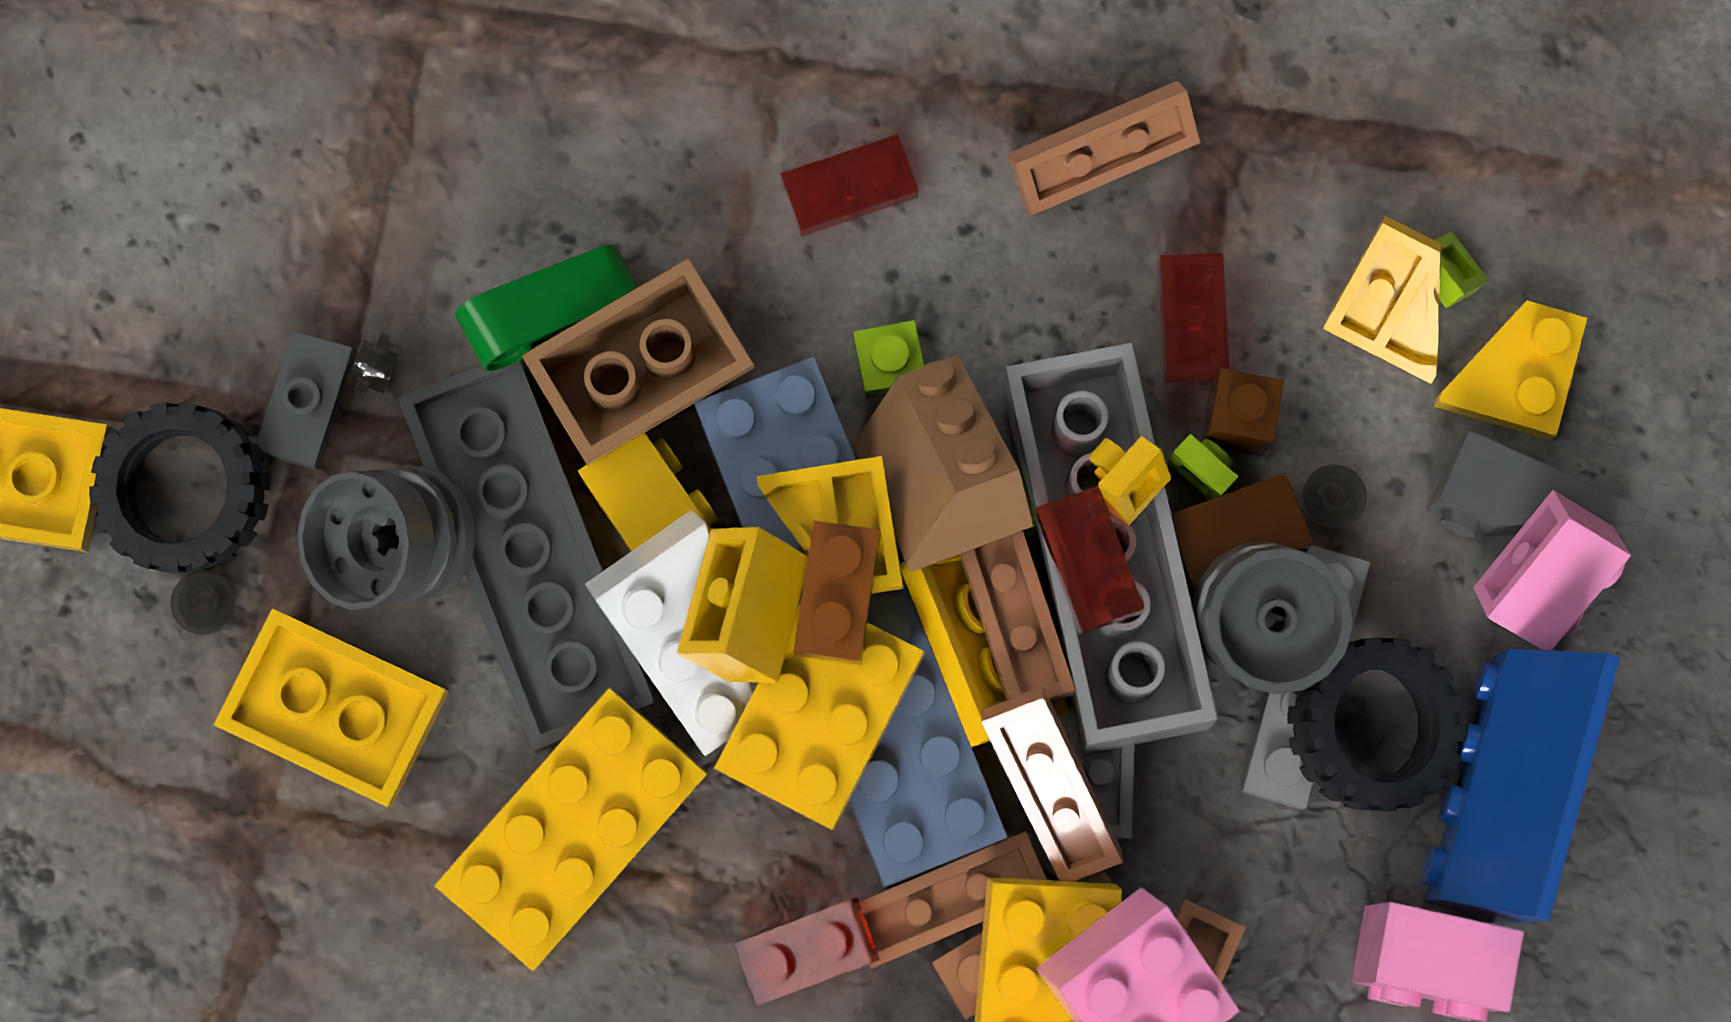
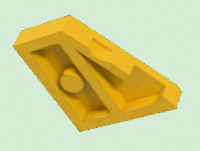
M1384 216L1325 320L1323 329L1432 384L1438 368L1442 244Z
M1526 300L1436 397L1434 407L1551 441L1558 433L1587 317Z
M882 456L756 476L760 491L807 556L809 554L814 521L880 530L881 536L872 594L903 589Z

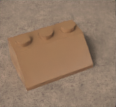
M689 258L522 355L531 374L587 466L755 368Z
M958 354L941 361L928 363L920 369L898 376L853 443V448L858 460L882 456L895 540L909 572L1033 527L1019 468Z

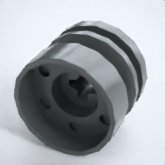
M422 466L389 470L354 471L330 476L313 489L301 511L297 533L301 564L312 586L330 603L349 610L441 597L457 586L471 564L476 539L472 511L461 489L443 473Z

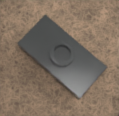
M292 331L256 441L264 456L319 471L356 355L353 347Z

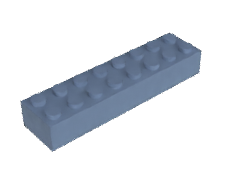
M814 356L694 403L698 419L741 528L760 527L805 554L803 549L760 491L756 476L855 460ZM902 574L903 589L873 593L871 595L868 623L923 650L925 655L849 801L883 889L985 849L1007 838ZM802 589V592H801L799 604H800L801 599H802L803 589Z

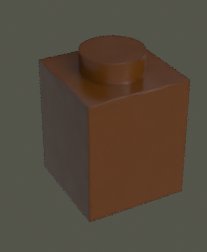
M1221 368L1210 386L1201 442L1204 439H1209L1225 450L1263 456L1274 442L1284 380Z

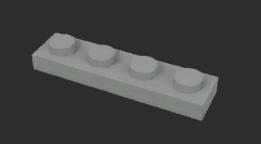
M1316 546L1310 547L1306 553L1315 555L1334 570L1345 587L1351 601L1354 627L1370 562ZM1266 692L1240 792L1303 810L1307 807L1313 782H1308L1301 773L1299 767L1304 764L1300 756L1292 754L1289 738L1294 737L1293 724H1287L1289 706H1295L1298 695L1292 692L1279 694Z

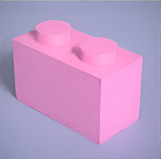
M1552 490L1475 584L1473 589L1487 618L1541 650L1551 651L1562 637L1569 636L1577 629L1583 618L1584 611L1603 589L1612 586L1619 579L1625 562L1630 558L1631 554L1612 525L1555 490Z

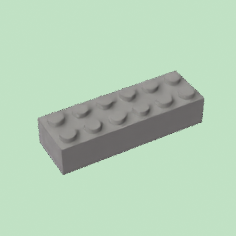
M1132 343L1007 366L1005 368L1002 390L1020 473L1034 515L1036 532L1034 538L1051 617L1075 688L1074 695L1069 696L1082 755L1208 730L1218 719L1165 486L1128 526L1109 512L1098 486L1101 479L1095 474L1098 466L1089 460V456L1105 438L1113 441L1125 452L1141 436L1155 445Z

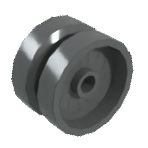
M1270 541L1239 544L1216 557L1199 578L1192 600V609L1200 644L1206 657L1229 676L1237 679L1247 687L1273 694L1302 691L1327 677L1345 655L1353 628L1350 597L1337 573L1315 555ZM1273 608L1271 613L1276 621L1272 626L1267 627L1265 615Z

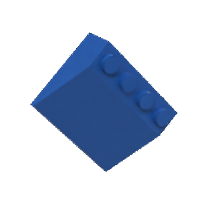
M1507 649L1493 656L1492 663L1483 662L1473 690V697L1481 700L1475 724L1466 723L1465 742H1459L1457 754L1461 755L1460 761H1464L1458 785L1450 784L1440 806L1439 821L1446 823L1440 848L1433 846L1430 849L1422 871L1421 883L1429 886L1425 902L1498 925L1549 921L1620 657L1608 653Z

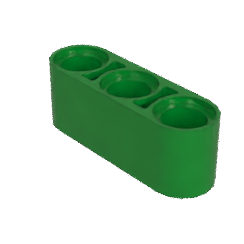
M609 244L478 294L462 304L456 310L455 317L485 372H493L523 361V354L638 288V285L617 246Z

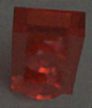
M898 134L781 173V181L801 237L918 198L919 193Z
M1223 253L1160 255L1158 259L1164 383L1213 382L1221 368L1230 370Z
M1099 486L1037 506L1035 515L1079 635L1142 614L1144 606Z
M858 898L844 901L734 944L756 1006L880 960Z

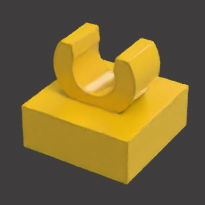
M1142 436L1127 452L1113 441L1105 438L1089 456V460L1098 466L1095 474L1101 479L1098 486L1109 512L1128 526L1171 479L1162 450Z

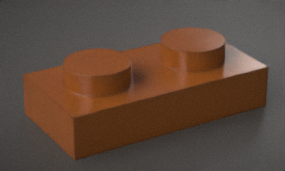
M814 521L793 650L795 656L861 665L881 536L880 530Z

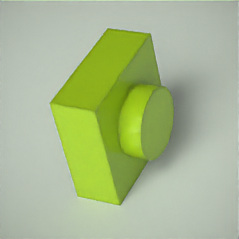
M1452 231L1435 239V241L1442 244L1440 301L1445 308L1467 298L1490 281Z
M915 320L853 331L865 397L887 393L898 376L924 366Z
M1191 434L1179 445L1166 463L1207 501L1224 495L1239 477L1230 469L1233 461L1222 448L1209 439H1204L1200 443Z

